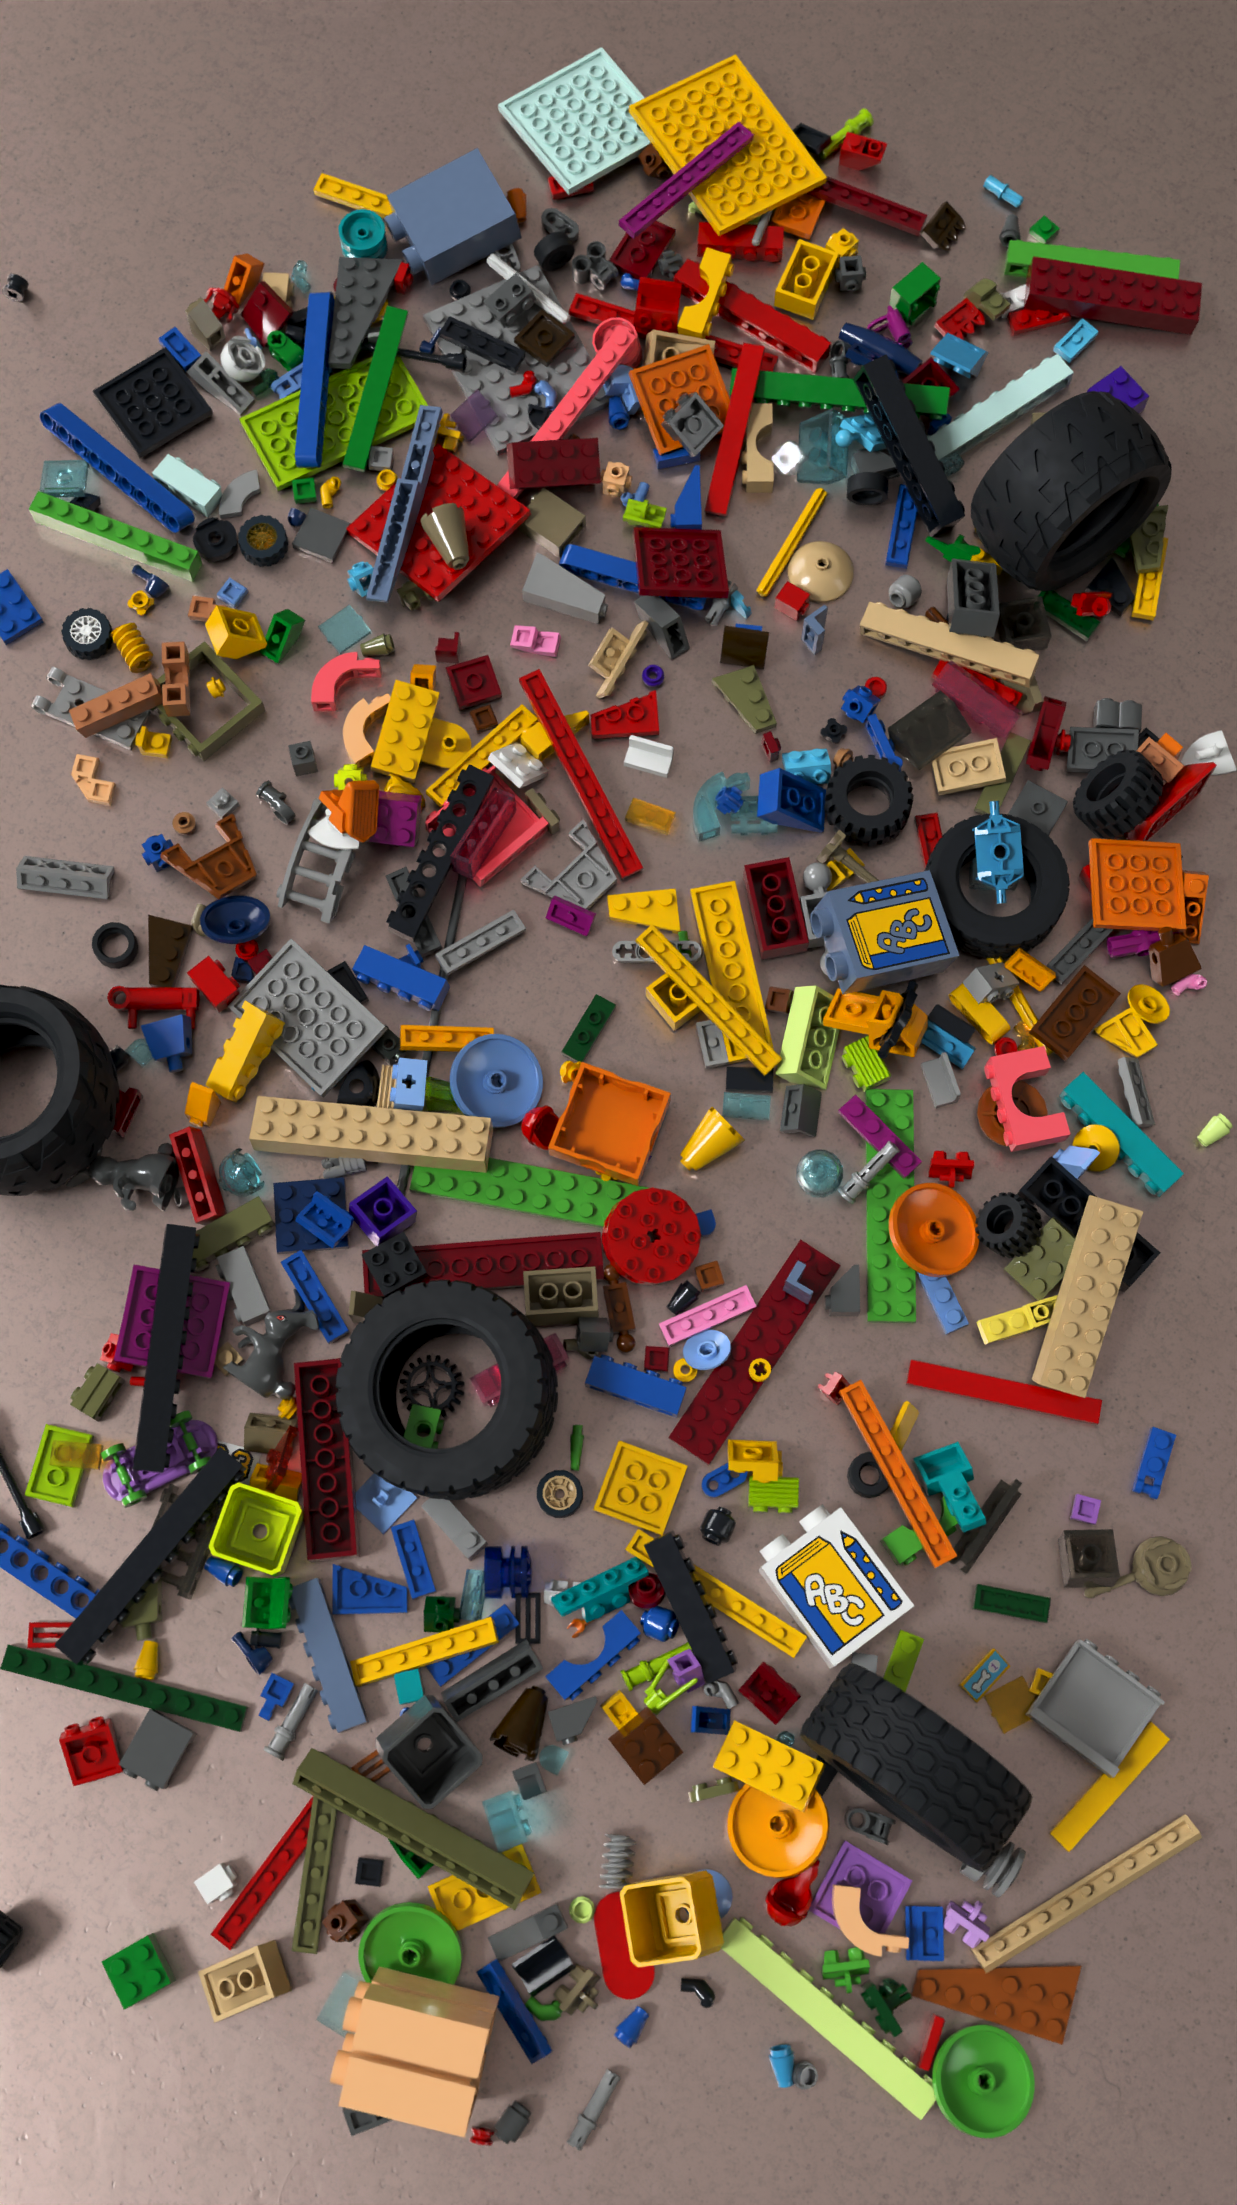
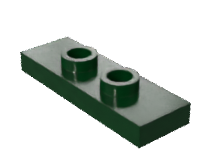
M1053 590L1041 591L1032 606L1085 641L1090 639L1101 623L1093 616L1077 615V608L1072 607L1070 601Z
M596 994L561 1051V1054L575 1062H584L614 1012L616 1004Z
M976 1584L972 1609L1048 1623L1051 1598Z

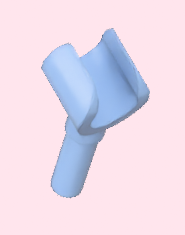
M246 328L245 333L247 338L251 340L250 344L255 348L258 346L262 350L261 344L252 336L250 329Z

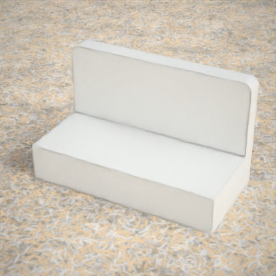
M630 735L624 766L667 778L673 761L674 747Z

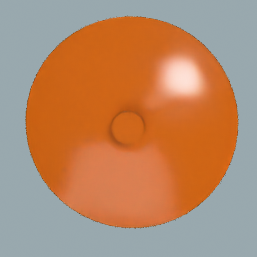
M937 1183L915 1185L901 1194L893 1204L889 1216V1234L892 1244L900 1258L913 1270L923 1275L946 1277L959 1272L972 1261L979 1245V1234L975 1230L978 1225L975 1223L976 1216L972 1208L959 1193L945 1185Z

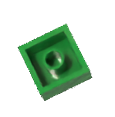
M154 1933L143 1937L101 1961L124 2010L176 1981Z

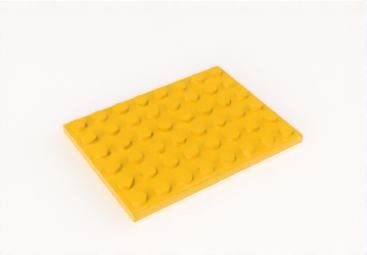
M736 54L629 106V113L673 174L677 173L738 121L754 134L753 141L689 193V196L718 236L826 183V175Z

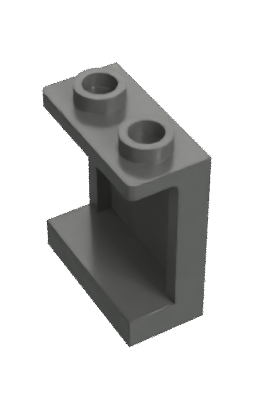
M149 1709L119 1765L124 1767L123 1773L134 1779L137 1776L145 1779V1785L156 1791L159 1788L167 1789L169 1779L189 1743L194 1741L197 1733L162 1713Z

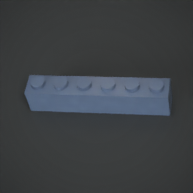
M315 1578L294 1586L292 1596L289 1598V1604L292 1610L296 1609L299 1618L295 1619L299 1633L304 1632L307 1642L303 1643L307 1656H312L315 1666L311 1667L316 1682L319 1680L321 1682L323 1690L320 1691V1696L324 1706H329L331 1714L328 1715V1720L332 1730L337 1729L338 1733H342L368 1723L369 1721L357 1686H355L353 1674L321 1580Z

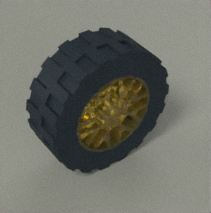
M269 515L254 516L250 520H246L245 524L240 527V532H238L239 547L242 555L251 564L258 565L259 567H268L274 563L277 564L280 559L285 557L284 554L288 550V539L282 523H279L278 519H274Z

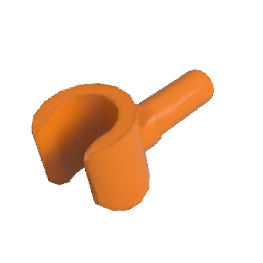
M574 1619L567 1626V1629L572 1626L576 1627L578 1631L574 1633L572 1638H577L584 1631L585 1626L592 1621L586 1623L584 1619Z

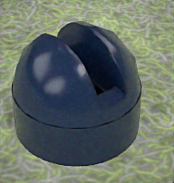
M290 508L287 519L290 525L299 527L307 515L298 509Z

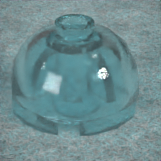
M238 1148L223 1158L219 1166V1184L223 1190L239 1197H245L261 1190L264 1187V1181L260 1182L258 1178L262 1173L254 1159L248 1153L244 1155L240 1153L242 1149Z
M824 1149L808 1152L800 1159L796 1168L797 1182L806 1194L813 1197L823 1198L832 1194L839 1188L843 1179V1167L840 1159L834 1153Z

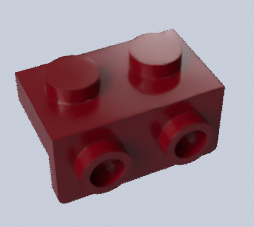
M762 1662L738 1690L775 1725L801 1697L792 1684L782 1679L777 1671L765 1662Z

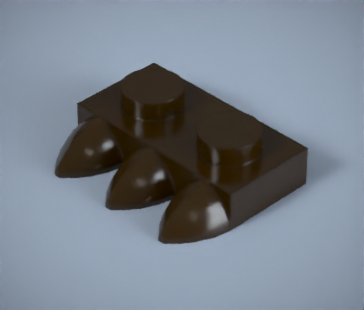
M946 201L942 203L920 235L933 249L939 248L943 251H950L947 239L957 241L958 236L954 228L965 230V223L957 211Z

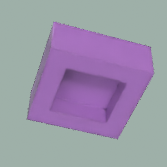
M1076 1494L1070 1519L1096 1525L1101 1500Z

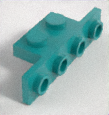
M634 1557L551 1597V1602L562 1617L581 1608L582 1617L588 1623L629 1603L628 1585L648 1576L649 1571L639 1558Z

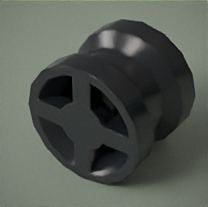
M9 274L7 278L8 284L4 286L2 292L13 301H22L24 298L23 292L27 290L29 285L28 281L17 274Z

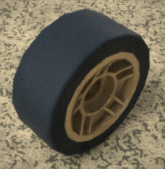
M554 1470L547 1473L540 1480L537 1487V1500L541 1509L547 1515L555 1518H566L580 1508L583 1500V1488L579 1479L573 1473L565 1470ZM557 1489H561L563 1492H565L563 1498H557L555 1496Z

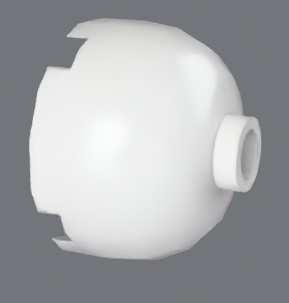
M235 336L226 343L222 350L221 365L227 374L236 381H252L265 367V357L258 346L255 348L250 344V339Z

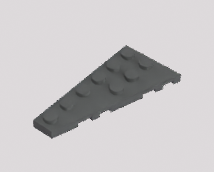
M339 257L328 361L329 368H352L361 350V345L370 332L372 323L376 321L388 297L387 294L391 286L395 284L394 279L403 259Z

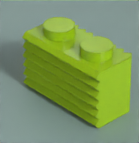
M869 1035L844 1047L842 1060L847 1068L851 1067L854 1072L852 1076L854 1083L858 1088H862L864 1093L866 1090L873 1089L890 1080L891 1074L883 1059L878 1056V1050L869 1049Z
M749 1476L748 1508H753V1512L767 1513L769 1508L778 1509V1513L792 1514L793 1510L798 1509L799 1478L778 1477V1481L762 1483L758 1480H753V1477Z

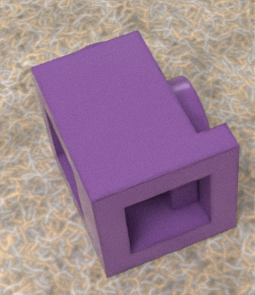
M690 1648L667 1659L673 1669L672 1674L678 1686H684L694 1678L698 1679L696 1684L686 1690L687 1693L705 1685L701 1665Z

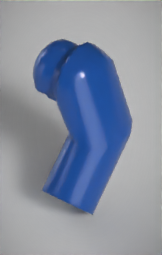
M626 273L622 275L620 284L624 289L638 291L639 280L633 279L631 274Z

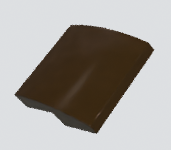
M725 626L720 663L745 667L754 665L755 668L764 669L769 632Z

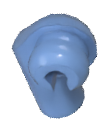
M541 380L535 384L534 390L538 395L543 394L546 397L545 408L554 411L557 393L547 381Z
M640 482L636 493H623L621 495L623 505L627 506L628 499L644 502L650 486L645 482Z

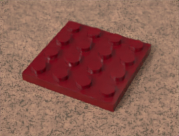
M633 528L639 596L728 598L729 588L721 530Z

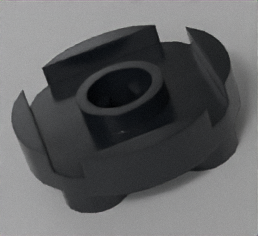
M212 517L198 524L193 535V543L201 557L210 563H214L228 558L237 551L238 536L234 526L229 521L218 520V518ZM213 536H216L217 538L221 537L219 542H211Z

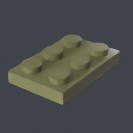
M1054 1216L1040 1230L1041 1235L1036 1238V1245H1032L1028 1253L1023 1252V1256H1016L1004 1268L1038 1301L1042 1300L1064 1277L1076 1236Z

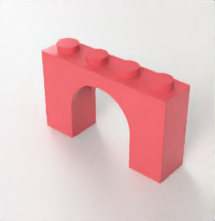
M1045 1046L992 1056L984 1067L985 1076L991 1081L992 1099L997 1102L998 1120L1004 1126V1141L1010 1147L1011 1152L1063 1142L1071 1135L1064 1112L1042 1117H1031L1022 1113L1015 1106L1012 1099L1013 1084L1021 1080L1044 1076L1050 1070L1051 1066Z

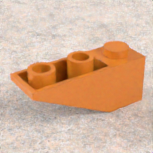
M1182 870L1186 930L1179 933L1186 937L1190 943L1200 944L1209 875L1204 872Z

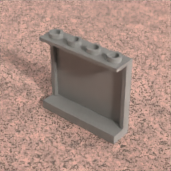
M1081 1639L1076 1640L1025 1715L1106 1776L1114 1778L1120 1770L1118 1766L1158 1707L1164 1705L1165 1701L1159 1698L1161 1694L1151 1686L1146 1688L1140 1684V1678L1129 1670L1124 1672L1118 1667L1119 1662L1107 1654L1104 1657L1097 1652L1098 1647L1088 1639H1085V1641Z

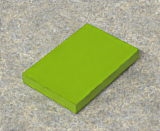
M46 1424L25 1496L74 1507L94 1436Z

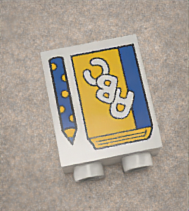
M822 1504L799 1521L807 1533L790 1544L785 1535L782 1534L759 1551L767 1563L761 1566L758 1571L831 1669L914 1607V1604L843 1509L840 1507L830 1515Z

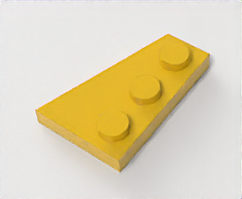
M676 888L607 895L610 920L632 925L651 926L653 924L658 930H668L675 934L680 932Z

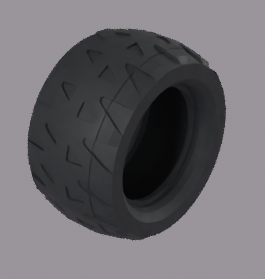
M1085 392L1062 402L1048 411L1023 431L1002 452L986 472L974 493L971 502V519L985 549L1006 573L1029 589H1035L1036 591L1055 590L1071 583L1093 569L1120 547L1141 526L1165 494L1171 480L1172 465L1157 434L1137 411L1108 392Z
M0 985V1054L23 1046L45 1047L53 1051L57 1065V1080L54 1093L41 1115L24 1129L0 1137V1195L27 1196L34 1191H49L65 1184L70 1177L77 1174L80 1170L84 1171L96 1159L98 1151L105 1140L109 1139L115 1125L116 1104L120 1100L119 1083L115 1064L106 1042L98 1030L75 1007L54 995L26 986Z

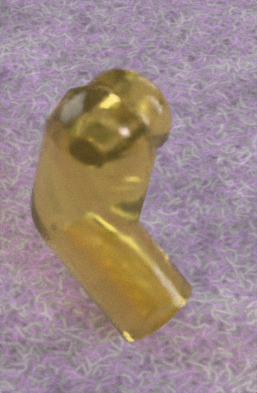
M1020 1021L1013 1027L1022 1038V1043L1017 1047L1018 1051L1035 1048V1037L1029 1033L1030 1029L1027 1025Z

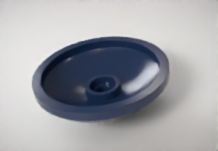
M241 895L228 896L210 903L201 914L200 924L204 934L214 941L232 945L243 944L256 939L267 930L270 924V912L267 906L256 898Z

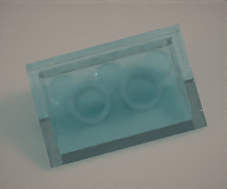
M833 408L799 424L797 481L799 483L832 484L847 478L848 447H840L835 440L838 431L842 430L840 427L841 422L847 417Z

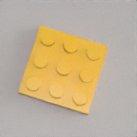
M619 1440L593 1511L662 1536L688 1466Z

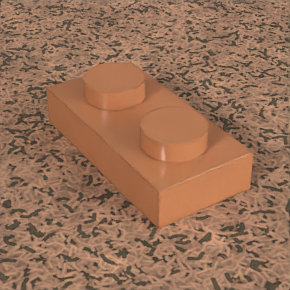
M1150 737L1137 749V752H1140L1160 772L1167 784H1170L1184 768L1182 763Z

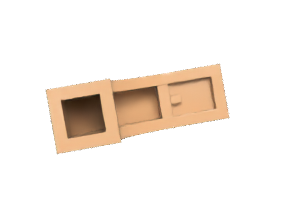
M388 693L374 698L369 705L364 698L354 705L345 719L343 740L348 758L352 764H357V768H364L373 761L375 753L365 739L366 732L372 723L386 715L391 698Z
M833 1884L832 1908L834 1917L840 1930L850 1942L859 1949L880 1957L882 1956V1946H886V1951L901 1953L902 1948L908 1949L909 1937L874 1932L865 1925L859 1909L861 1888Z

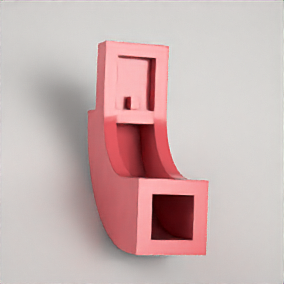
M350 652L339 655L327 662L320 669L313 682L311 693L313 710L336 711L337 693L341 686L351 679L382 678L380 660L373 658L359 660L357 652Z

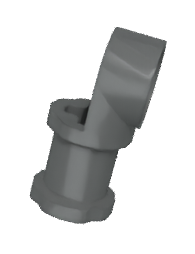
M837 340L831 347V359H829V366H831L832 371L831 377L849 378L846 369L849 358L845 357L851 345L847 342ZM843 346V353L839 356V350Z
M269 780L259 787L256 796L259 799L263 798L270 804V808L279 820L289 824L296 815L284 803L287 795L276 790Z

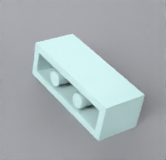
M167 454L152 472L154 479L206 517H209L220 504L222 497L221 486L215 480L205 478L198 469L188 467L179 457L174 458Z

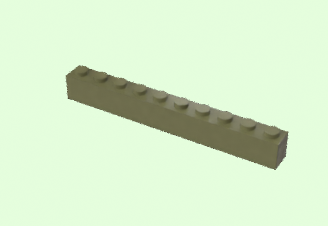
M311 1748L296 1771L293 1785L516 1910L534 1875L524 1865L515 1863L501 1852L492 1850L481 1841L469 1837L458 1828L446 1824L435 1815L423 1811L414 1803L406 1801L395 1795L391 1790L384 1789L375 1784L368 1777L361 1776L352 1771L348 1766L329 1758L323 1752Z

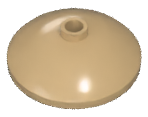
M815 541L807 543L795 551L789 561L787 574L790 583L810 594L809 601L827 603L842 597L848 591L853 581L854 568L849 555L841 547L830 542ZM824 563L825 566H819L818 564Z

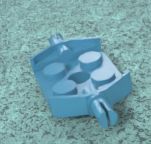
M990 801L989 818L972 829L975 835L978 874L976 880L995 888L997 904L1007 903L1005 889H1008L1009 885L1024 876L1020 824L1002 817V814L1000 815L999 801ZM998 845L1003 846L1006 851L1002 859L994 854V849Z

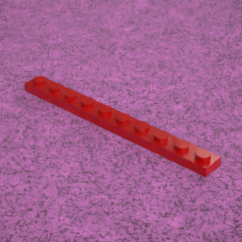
M579 293L575 294L569 309V316L598 325L610 318H623L632 325L634 323L635 311ZM635 327L638 337L646 339V335L653 330ZM712 335L705 337L707 340L715 341L714 358L716 362L738 368L743 345ZM765 352L760 371L774 372L778 356Z
M540 669L520 677L519 682L619 875L624 879L641 871L643 866Z

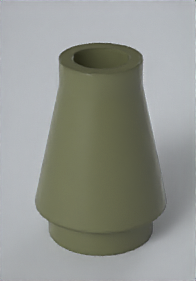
M383 633L360 644L364 657L390 655V652L395 651L391 634L385 635Z

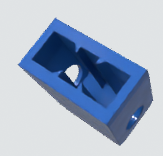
M181 1014L141 1025L153 1059L159 1062H167L170 1073L182 1071L181 1057L191 1055L193 1052L191 1018Z

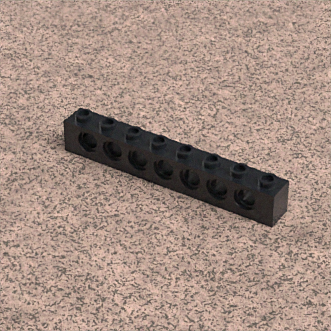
M470 764L466 770H461L457 779L459 785L456 790H451L447 799L449 805L446 810H441L437 819L439 825L436 830H431L427 839L429 845L426 851L421 850L417 859L419 865L416 871L412 870L406 881L409 885L406 891L402 890L396 901L399 905L396 911L392 910L387 918L386 923L389 924V932L414 943L493 784V775ZM466 788H472L475 794L469 797L463 791ZM456 808H462L466 813L458 817L454 815L453 811ZM446 828H452L456 833L452 837H447L443 834V831ZM436 848H442L446 853L442 857H437L433 854V851ZM426 868H432L436 874L433 877H426L423 871ZM417 888H421L426 894L421 898H417L412 892ZM410 908L416 914L412 918H406L402 912Z

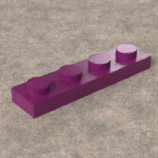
M856 1094L838 1110V1113L877 1152L888 1141H891L899 1148L900 1152L888 1164L903 1179L922 1163Z

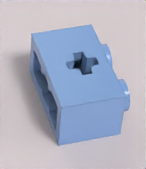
M399 1058L397 1065L393 1064L392 1079H396L395 1088L391 1087L390 1101L394 1102L393 1109L423 1110L428 1060ZM406 1081H410V1089L406 1088Z

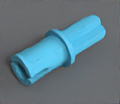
M992 175L986 179L983 185L984 188L998 196L999 200L1003 198L1016 208H1019L1024 200L1022 196L1009 188V184L1000 182Z

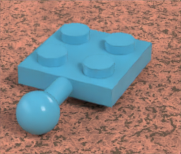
M870 414L843 419L840 424L842 430L838 431L835 437L836 443L840 447H848L852 441L856 440L869 452L887 449Z

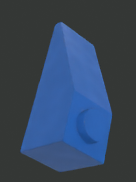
M695 465L675 504V513L670 514V525L675 527V529H702L700 465Z

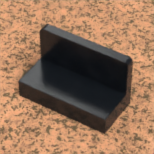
M555 1935L512 1963L513 1969L521 1977L532 1998L576 1968L566 1948Z

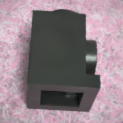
M385 1025L388 1029L371 1048L392 1065L395 1061L398 1063L399 1058H404L406 1050H400V1038ZM390 1041L393 1042L392 1047H385Z

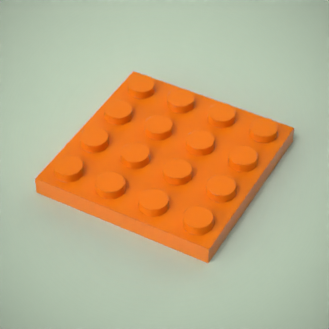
M709 344L630 370L628 373L659 455L684 448L678 440L674 441L661 426V423L664 421L663 415L669 409H675L679 405L677 400L685 393L689 395L697 392L721 423L725 424L730 398ZM724 426L714 437L722 435Z
M1090 839L1089 859L1093 928L1158 931L1163 927H1171L1173 932H1184L1186 930L1180 843Z

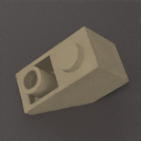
M201 297L188 306L185 313L192 336L211 351L225 338L222 324Z

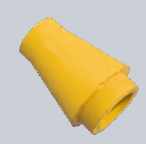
M144 1641L133 1669L135 1670V1677L147 1680L155 1679V1674H158L159 1643Z

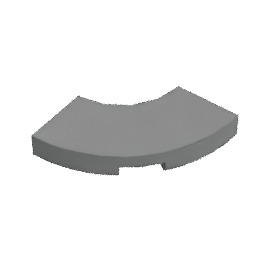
M257 470L240 475L227 486L219 504L220 519L242 516L243 506L246 501L253 495L261 493Z

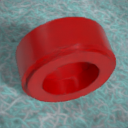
M871 677L865 683V687L869 688L872 694L879 699L885 696L887 684L882 678Z

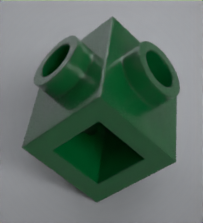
M426 1596L423 1613L424 1632L441 1633L453 1629L455 1623H460V1608H456V1597Z

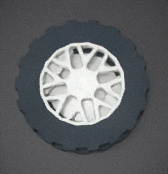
M81 608L78 611H73L62 624L61 634L69 652L71 651L72 655L79 657V659H98L100 656L105 655L112 646L113 638L110 636L113 631L106 616L97 609Z

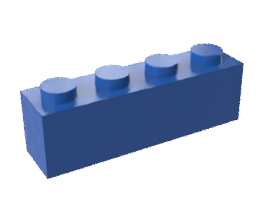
M364 945L352 968L358 981L367 985L373 983L377 985L379 990L385 993L394 992L398 994L397 996L406 1002L413 1000L418 1003V1006L428 1011L431 1008L439 1011L450 989L447 979Z
M603 1354L600 1357L594 1356L585 1381V1387L675 1418L678 1416L687 1388L682 1386V1381L674 1378H669V1381L659 1378L660 1374L650 1370H646V1373L638 1371L637 1366L630 1363L617 1364L614 1362V1358Z

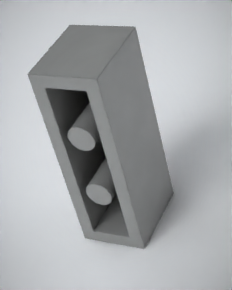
M242 1246L218 1256L219 1264L216 1265V1269L221 1279L225 1278L226 1282H230L228 1298L229 1300L234 1299L236 1308L233 1311L237 1321H242L246 1326L263 1320L267 1313L272 1311L245 1247Z

